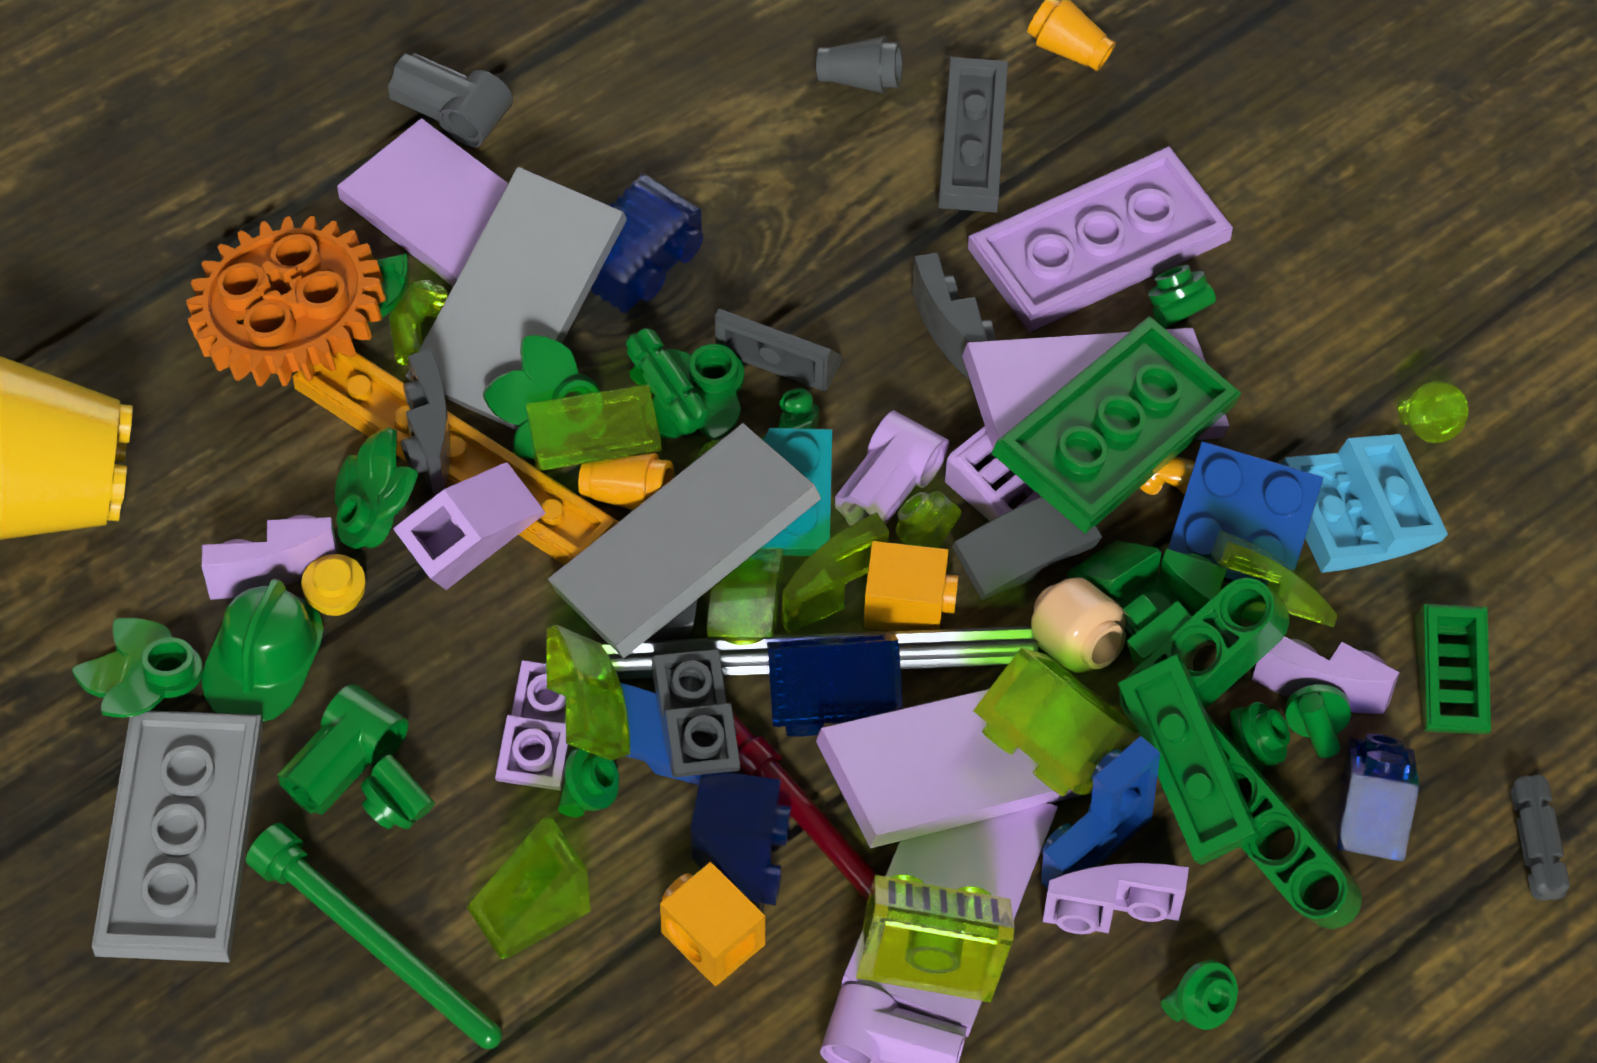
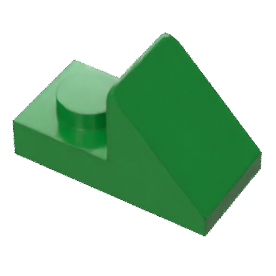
M1115 540L1067 571V579L1081 577L1091 582L1116 601L1122 609L1142 594L1154 604L1160 614L1177 601L1182 605L1157 577L1162 553L1155 547ZM1126 623L1125 644L1128 646L1127 640L1135 635V633Z

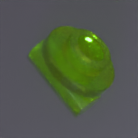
M1433 381L1421 386L1410 399L1398 401L1397 405L1401 424H1409L1411 430L1418 437L1431 443L1446 442L1457 436L1465 426L1468 418V403L1464 394L1457 387L1443 381Z
M941 491L929 494L919 492L910 497L901 506L897 515L899 521L895 532L908 545L940 548L962 513L960 508L951 502Z

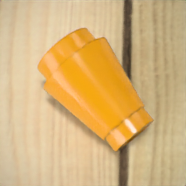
M1045 0L1034 15L1027 30L1029 35L1037 39L1036 46L1086 67L1089 66L1095 71L1101 69L1116 45V42L1108 38L1107 34L1071 0Z
M656 453L598 459L596 461L584 460L579 472V493L583 498H592L596 501L635 510L675 478L674 466L670 460H660Z

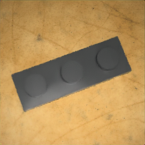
M950 57L938 208L997 213L1008 61Z

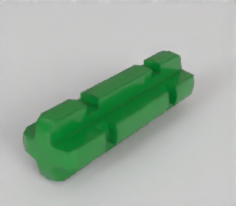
M643 328L637 334L630 335L626 340L628 356L636 368L644 371L641 375L664 409L671 411L672 415L670 418L679 431L684 434H692L697 429L703 428L709 421L708 408L697 393H692L691 389L693 386L669 351L662 349L664 344L656 332L650 328Z

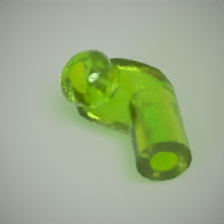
M430 280L417 281L411 284L390 314L389 322L395 360L398 363L409 365L408 356L419 352L423 344L421 323L426 316L437 318L449 296L443 286L433 285Z

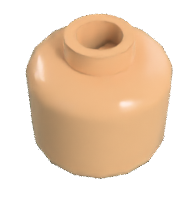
M1081 577L1065 579L1049 586L1041 592L1035 601L1034 613L1031 618L1033 637L1038 641V646L1063 667L1075 673L1088 672L1108 666L1118 657L1126 642V616L1122 607L1094 584Z

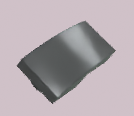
M938 253L914 256L912 294L920 316L933 340L944 355L962 374L970 379L962 357L963 352L969 342L996 341L992 322L990 319L981 320L975 297L959 299L955 278L953 275L944 276Z
M430 348L408 356L411 381L403 384V390L410 409L406 411L410 437L401 439V445L408 466L417 470L418 474L423 472L432 494H436L445 489L449 474L451 450L443 382L438 364Z
M1040 497L972 531L955 541L952 548L981 600H984L1035 579L1042 568L1094 548L1102 536L1096 526L1087 534H1084L1045 499Z
M719 649L655 655L651 663L666 751L673 778L739 771L740 761L731 704L726 703Z

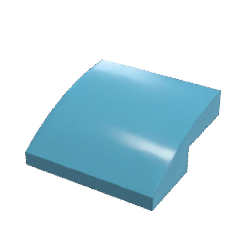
M1400 434L1348 438L1338 453L1285 457L1281 463L1284 466L1324 477L1305 538L1321 573L1363 567L1401 557L1442 542L1448 535Z

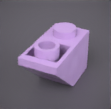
M506 462L442 490L393 529L430 579L447 590L546 514V512L516 472Z

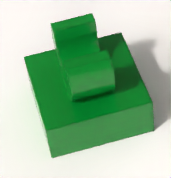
M1142 594L1123 609V612L1128 617L1126 623L1135 633V635L1127 640L1132 662L1139 666L1192 617L1178 601L1160 614L1154 604Z

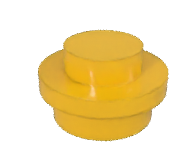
M329 554L317 558L308 565L302 575L301 586L304 598L309 605L325 615L339 616L350 612L357 606L365 593L366 579L364 571L357 561L346 555Z

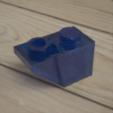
M1376 733L1367 734L1365 740L1349 738L1336 826L1337 849L1404 862L1419 790V779L1414 749L1404 748L1405 743L1401 739Z
M727 772L702 774L691 825L692 859L699 868L702 869L711 862L762 913L764 904L777 905L782 866L771 864L775 845L787 846L792 807L781 805V780Z

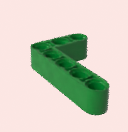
M1252 578L1236 579L1226 585L1137 666L1127 678L1177 654L1184 660L1206 709L1283 639L1290 623L1289 612L1283 601L1261 581ZM1253 602H1265L1266 610L1260 622L1253 626L1242 627L1241 616L1245 608ZM1216 645L1217 655L1213 664L1203 671H1193V660L1196 653L1205 646ZM1120 690V706L1122 707L1125 715L1135 725L1134 720L1131 716V713ZM1208 714L1238 784L1250 782L1252 786L1251 799L1247 805L1261 837L1241 846V848L1292 907L1318 926L1328 929L1342 928L1351 923L1358 915L1362 904L1361 889L1356 880ZM1293 830L1295 835L1293 850L1283 859L1272 860L1269 855V845L1273 837L1281 831ZM1325 879H1336L1339 886L1336 901L1326 909L1315 910L1311 898L1314 888Z

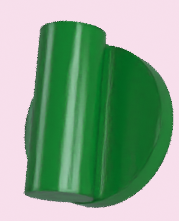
M1188 265L1178 266L1159 274L1155 278L1157 286L1148 292L1149 299L1154 306V318L1164 329L1216 302V295L1212 287L1207 283L1205 273L1203 271L1191 272Z
M1316 684L1303 687L1294 692L1286 702V722L1292 731L1300 736L1310 738L1318 757L1330 758L1336 755L1341 748L1337 733L1341 732L1348 725L1351 718L1349 699L1341 690L1333 686Z
M1254 702L1246 707L1236 708L1230 712L1234 743L1261 773L1265 767L1274 766L1285 760L1287 745L1290 742V732L1285 719L1278 711L1270 709L1261 702Z
M585 745L573 748L570 751L565 765V779L558 811L561 814L577 818L583 816L584 811L605 809L615 801L619 790V773L614 761L604 749L596 745Z
M391 754L382 758L372 769V774L361 783V789L366 796L362 806L378 824L386 829H392L395 825L403 829H410L417 820L424 817L435 805V801Z
M1213 959L1201 961L1193 965L1184 974L1179 986L1161 1000V1007L1176 1022L1183 1019L1191 1026L1199 1029H1214L1222 1025L1235 1008L1238 996L1236 978L1227 966Z

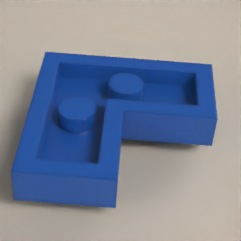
M1140 736L1123 752L1119 749L1111 751L1099 762L1092 774V800L1088 813L1073 826L1066 823L1057 828L1045 842L1042 849L1043 865L1041 884L1048 889L1049 880L1071 872L1099 867L1152 820L1160 752L1143 737Z

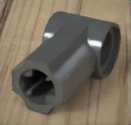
M405 53L394 66V73L388 85L389 98L438 120L440 126L449 137L469 148L479 147L513 104V97L509 88L490 72L474 70L467 77L416 53L412 55Z

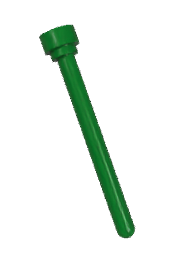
M276 823L260 834L247 853L246 864L268 882L274 880L280 884L289 882L481 1048L493 1049L500 1044L502 1031L495 1022L306 862L308 854L302 849L303 841L282 823Z

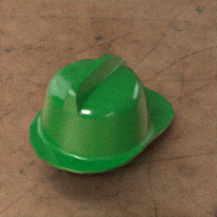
M272 579L268 586L250 588L237 595L225 609L221 628L205 662L201 680L205 700L214 712L261 715L262 722L275 719L289 709L301 692L315 656L321 646L324 627L320 613L309 605L306 600L288 592L283 582L277 579Z

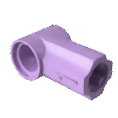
M897 411L889 412L874 432L868 446L866 458L835 496V508L845 517L847 523L865 534L869 531L880 533L914 487L924 488L935 477L948 452L949 440Z
M848 984L842 986L839 991L820 1053L828 1063H959L967 1028L901 1009L890 995L876 988L861 984Z

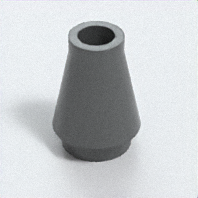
M886 36L834 47L818 48L816 73L819 82H833L882 94L886 93L887 88H899L901 85L903 55L900 42H888Z

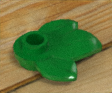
M527 335L521 339L520 345L522 370H511L497 376L484 389L483 398L494 415L505 422L518 426L514 434L513 453L528 459H544L558 453L570 434L584 433L597 423L603 410V397L600 388L594 380L578 373L574 356L569 348L545 336ZM574 392L578 397V407L572 414H567L563 409V399L568 393Z
M720 344L701 346L693 354L675 349H666L693 386L691 389L692 393H697L708 408L709 421L699 430L706 437L714 441L725 436L736 426L741 414V405L737 396L744 383V367L741 360L731 349ZM634 366L629 372L630 379L640 387L653 393L641 375L644 371ZM709 375L721 376V378L709 379L706 377ZM654 396L646 417L647 433L660 438H677L686 435L679 431L670 418L672 415L671 411H666L657 397Z
M390 427L370 436L361 446L357 456L349 455L342 464L337 476L335 504L338 508L336 516L338 536L343 544L354 549L362 547L375 548L386 539L392 528L394 516L405 506L418 476V471L413 468L397 467V431Z
M116 618L114 620L113 637L116 652L72 668L74 678L87 693L104 698L101 704L102 714L118 718L141 715L153 709L164 698L178 697L190 692L199 684L203 675L201 658L189 643L172 637L165 625L138 618Z

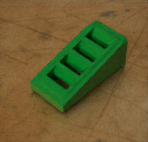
M1423 604L1415 614V643L1424 732L1489 734L1491 732L1487 607ZM1438 634L1465 635V644L1438 643ZM1439 657L1467 658L1468 667L1439 666ZM1439 680L1469 681L1470 690L1439 689ZM1440 702L1471 704L1473 716L1440 714Z

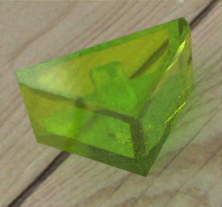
M543 818L470 902L467 909L499 958H510L591 912L587 868L553 818Z

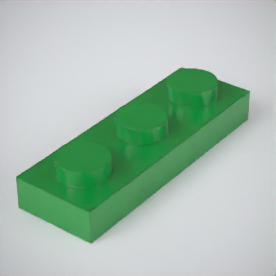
M1175 654L1118 682V686L1140 736L1160 752L1158 778L1194 861L1203 865L1260 838V832L1184 660Z

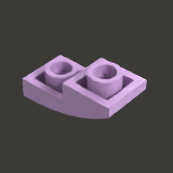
M296 515L288 519L267 520V542L234 539L223 544L202 545V570L210 600L235 598L250 588L268 586L272 579L282 581L284 586L301 581L305 569L314 560L325 555L338 554L332 518Z
M1284 636L1272 650L1256 663L1252 681L1287 697L1309 685H1329L1341 690L1348 697L1351 712L1384 714L1390 704L1400 672L1387 666L1379 656L1368 651H1358L1341 642L1332 658L1328 660L1318 655L1316 650L1306 642L1298 639H1288Z
M522 660L511 716L507 715L495 775L496 781L561 791L565 779V765L573 748L587 682L586 670Z
M1150 863L1113 864L1083 869L1051 879L1048 885L1043 922L1057 924L1058 927L1070 933L1090 934L1094 931L1109 933L1113 910L1128 912L1132 917L1147 922H1157L1164 919L1179 921L1186 892L1189 867Z

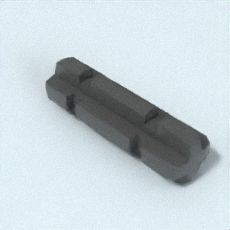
M1524 775L1515 779L1511 795L1514 810L1520 813L1521 816L1516 820L1525 865L1532 871L1531 874H1528L1531 894L1539 901L1562 899L1566 896L1570 882L1567 867L1564 863L1560 862V858L1564 857L1555 809L1548 804V802L1553 800L1549 781L1542 775Z

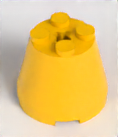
M0 356V540L105 526L107 521L119 522L121 503L124 500L127 465H118L115 462L125 463L127 443H129L132 405L120 404V400Z

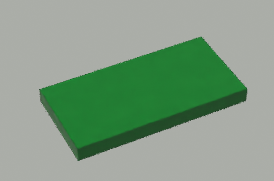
M1149 316L998 439L991 454L1078 529L1087 534L1231 410L1242 393Z

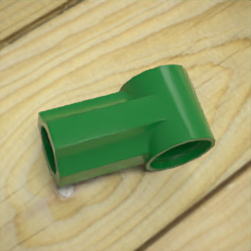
M350 684L337 693L329 703L321 720V729L278 773L279 784L301 808L310 814L318 813L323 815L369 765L374 768L385 756L390 754L394 756L406 737L409 722L405 717L359 685Z

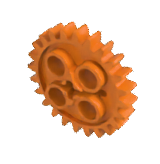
M287 216L282 222L281 229L272 231L270 225L263 221L260 223L259 236L252 238L241 230L238 232V239L241 245L234 249L228 245L220 244L217 248L222 260L220 262H202L201 265L207 278L192 279L191 281L196 296L186 300L191 313L188 323L203 356H211L214 366L219 372L230 367L236 381L246 377L250 371H252L257 386H263L271 374H277L282 386H287L292 372L301 371L303 377L307 381H311L314 375L313 366L321 363L330 371L336 370L333 356L338 352L349 357L356 356L352 340H370L372 334L367 322L382 320L378 304L386 301V296L381 284L384 280L378 262L374 260L368 243L360 245L354 230L341 235L336 221H331L321 231L314 216H310L301 228H295L291 217Z

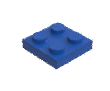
M1202 441L1168 549L1182 554H1197L1205 557L1215 565L1227 568L1225 582L1227 583L1242 578L1257 579L1280 599L1286 600L1324 477Z

